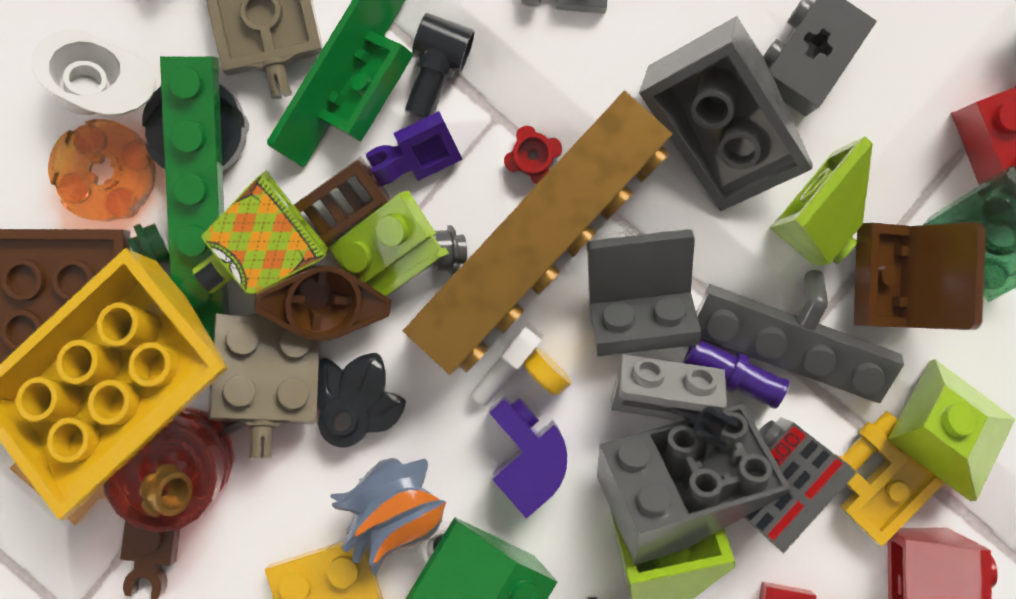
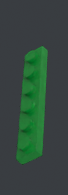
M160 56L170 278L187 297L213 341L215 315H229L227 284L211 294L198 282L192 269L213 254L201 236L224 212L218 58L213 56Z

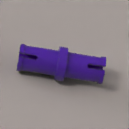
M700 340V345L689 346L682 361L685 364L725 369L726 391L730 393L735 390L740 391L769 405L773 409L779 407L789 387V380L780 378L749 363L748 356L740 352L734 356L703 340Z

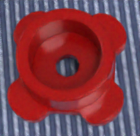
M523 126L516 132L517 141L512 152L505 155L504 165L509 172L519 171L530 176L534 184H538L549 172L553 160L561 155L562 144L557 138L552 137L548 139L545 135L537 133L532 126ZM532 150L538 153V157L535 160H531L528 157V153Z

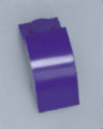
M504 395L490 408L489 414L518 445L519 449L493 471L492 480L527 519L555 494L563 482L568 463L567 448L562 433L553 419L537 432L533 426L539 422V419L520 398L512 403Z

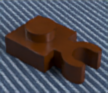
M132 506L126 509L120 560L135 562L134 570L125 577L123 582L125 596L131 597L138 592L140 578H146L150 581L152 585L151 599H158L165 593L168 580L161 565L171 566L177 561L182 512L173 516L160 514L154 517L147 514L141 506Z

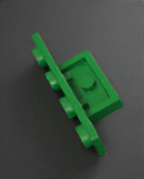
M352 0L269 136L267 140L269 147L303 167L308 163L329 126L362 142L414 56L402 44L384 37L405 0Z

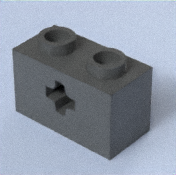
M801 0L786 22L793 29L785 41L781 42L776 38L763 55L784 103L805 117L821 106L877 23L876 19L847 0ZM808 42L817 46L813 52L815 56L813 59L805 54L809 48Z

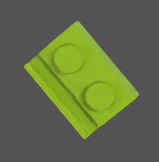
M409 190L397 194L328 247L343 270L354 275L386 297L449 254L446 247H440L434 237L436 235L435 230Z

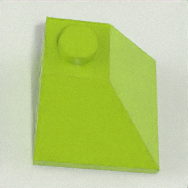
M866 136L833 151L769 227L770 230L814 266L828 265L832 261L835 264L840 263L857 243L853 235L863 225L873 142Z
M933 359L928 362L887 440L972 502L977 501L1016 419L938 360Z
M611 512L622 567L631 599H694L735 568V559L724 528L685 550L634 565Z

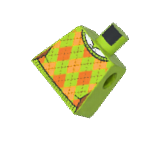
M265 170L247 186L203 233L201 237L213 254L194 267L192 271L198 282L211 294L234 278L248 295H252L320 261L326 256L328 247L269 172Z

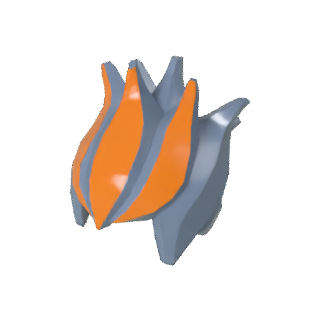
M396 458L380 460L363 478L358 479L359 483L348 492L332 493L330 495V498L337 501L331 504L334 509L354 514V518L346 530V534H348L347 539L341 546L344 552L354 548L353 562L359 563L366 549L371 546L369 565L371 566V572L377 574L382 563L391 553L415 546L429 539L438 530L443 519L446 501L438 499L422 488L429 465L426 458L402 464Z

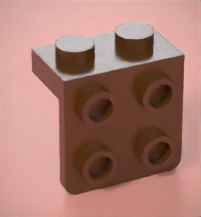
M873 222L863 223L857 231L854 326L951 330L979 329L983 321L986 236L984 226L981 223L975 222L916 226Z

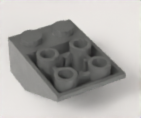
M744 404L726 408L724 411L725 414L734 418L738 423L737 426L729 423L722 430L720 439L727 443V446L724 448L718 447L697 436L694 432V425L688 420L599 445L597 479L634 565L685 550L790 493L791 488Z

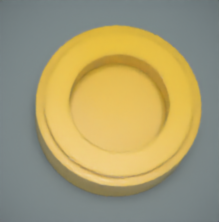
M538 347L531 352L523 363L529 374L554 396H560L572 384L571 379L564 370Z

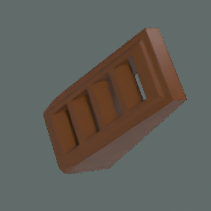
M359 156L295 202L294 205L300 213L304 212L321 234L319 235L321 240L327 245L389 201L390 195L384 186H379L371 168L364 158ZM355 176L370 196V199L363 202L348 182V179ZM336 188L339 189L353 208V211L348 215L331 194V191ZM318 200H321L337 222L330 227L313 205Z

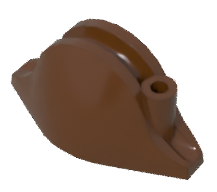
M310 265L258 291L255 294L254 311L302 338L327 341L339 338L389 317L391 299L354 275L336 266Z

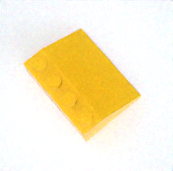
M125 248L0 364V442L57 519L65 520L223 374L228 367L189 300L158 262Z

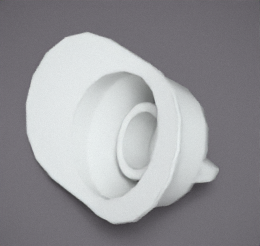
M67 29L51 33L39 41L32 52L31 69L38 83L53 94L55 100L65 109L77 114L124 115L138 110L150 101L156 89V75L148 62L138 55L86 31Z

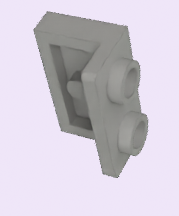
M622 354L612 392V411L679 421L686 419L674 414L671 411V407L702 411L704 408L712 406L724 413L727 406L725 369Z

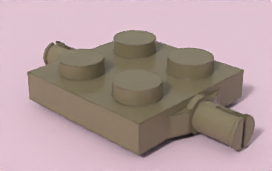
M206 0L222 71L228 76L254 69L266 71L271 99H281V94L285 98L291 96L292 91L290 90L285 66L290 65L297 59L318 55L324 47L313 0Z
M258 313L246 316L216 314L213 326V343L228 369L210 385L208 420L235 421L246 427H251L249 458L258 459L261 450V459H272V428L284 424H314L317 422L319 341L302 338Z

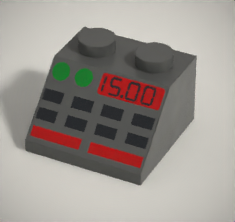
M780 417L777 422L773 420L768 421L758 431L791 488L790 493L744 518L784 554L852 479L857 471L796 423Z

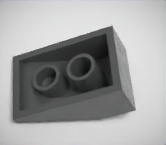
M738 16L731 18L648 65L639 94L656 119L672 133L671 141L720 212L813 169V163L766 61Z

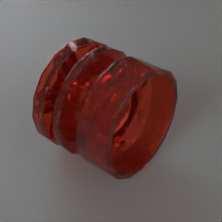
M187 406L103 484L105 496L116 514L135 528L156 533L179 530L197 520L229 481L235 461L232 439L229 434L221 436L219 432L222 429V423L220 421H209L208 412L202 409ZM173 452H177L178 461L186 462V465L181 470L177 469V471L183 472L190 478L193 486L192 498L188 506L177 515L167 516L160 514L157 517L151 516L142 508L144 499L140 495L141 483L146 475L155 472L156 467L167 463L178 467L177 461L169 460V456Z

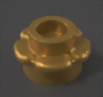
M167 463L157 466L155 472L146 475L140 487V495L144 499L142 508L147 514L154 517L160 514L173 516L181 513L188 506L193 493L190 478L183 472L177 471L175 465Z

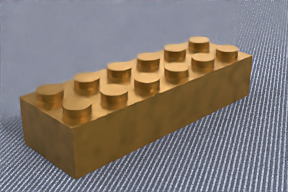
M624 89L409 322L402 332L449 375L458 367H461L467 373L490 348L483 342L484 338L495 327L503 334L525 311L517 304L530 289L539 295L561 272L554 265L556 260L565 251L573 258L597 233L590 226L592 221L599 214L608 220L633 194L626 186L633 177L642 183L670 154L662 145L671 137L672 133Z

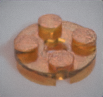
M108 119L85 121L87 124L79 126L74 131L68 130L61 135L50 153L48 176L51 185L56 186L57 194L62 199L59 200L62 205L79 217L100 222H111L135 216L139 212L140 207L150 197L156 179L155 161L149 155L144 143L145 141L131 128ZM108 157L111 160L110 167L114 169L111 179H106L104 184L98 185V175L91 173L94 163L103 164L105 158Z

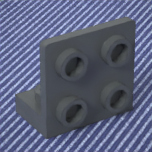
M691 229L592 240L587 243L589 311L597 357L700 345L701 329L691 294L695 238Z

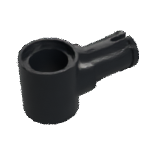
M430 13L424 14L412 47L413 57L417 58L415 66L418 69L404 109L406 112L422 118L435 113L447 79H453L454 73H461L465 67L475 36L474 29Z

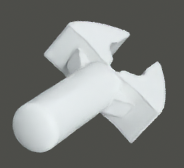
M528 322L472 391L471 396L473 400L479 405L486 406L511 375L519 369L545 334Z

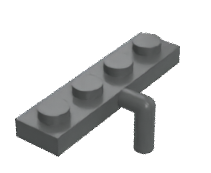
M819 270L808 271L804 276L806 302L798 316L712 284L708 285L696 311L701 329V339L879 404L904 366L901 353L819 324L828 306L825 277Z

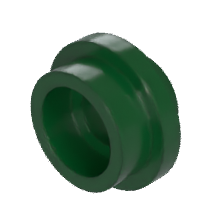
M141 223L133 226L137 236L128 239L132 251L157 261L160 266L170 261L169 252L155 223L146 227H142Z

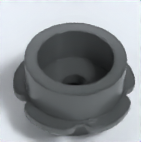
M447 225V230L435 231L436 235L434 237L441 248L446 247L449 254L433 264L434 271H448L450 275H454L458 270V265H463L467 261V242L464 234L456 235L454 226Z

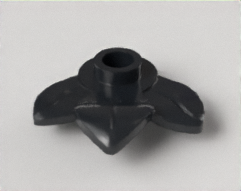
M369 353L359 356L347 364L343 370L328 358L324 357L319 360L317 408L321 412L318 419L320 434L329 444L339 448L355 446L365 438L367 433L386 432L401 418L407 401L399 395L384 392L386 369L380 354ZM341 413H349L352 418L351 425L346 430H337L335 427L336 417Z

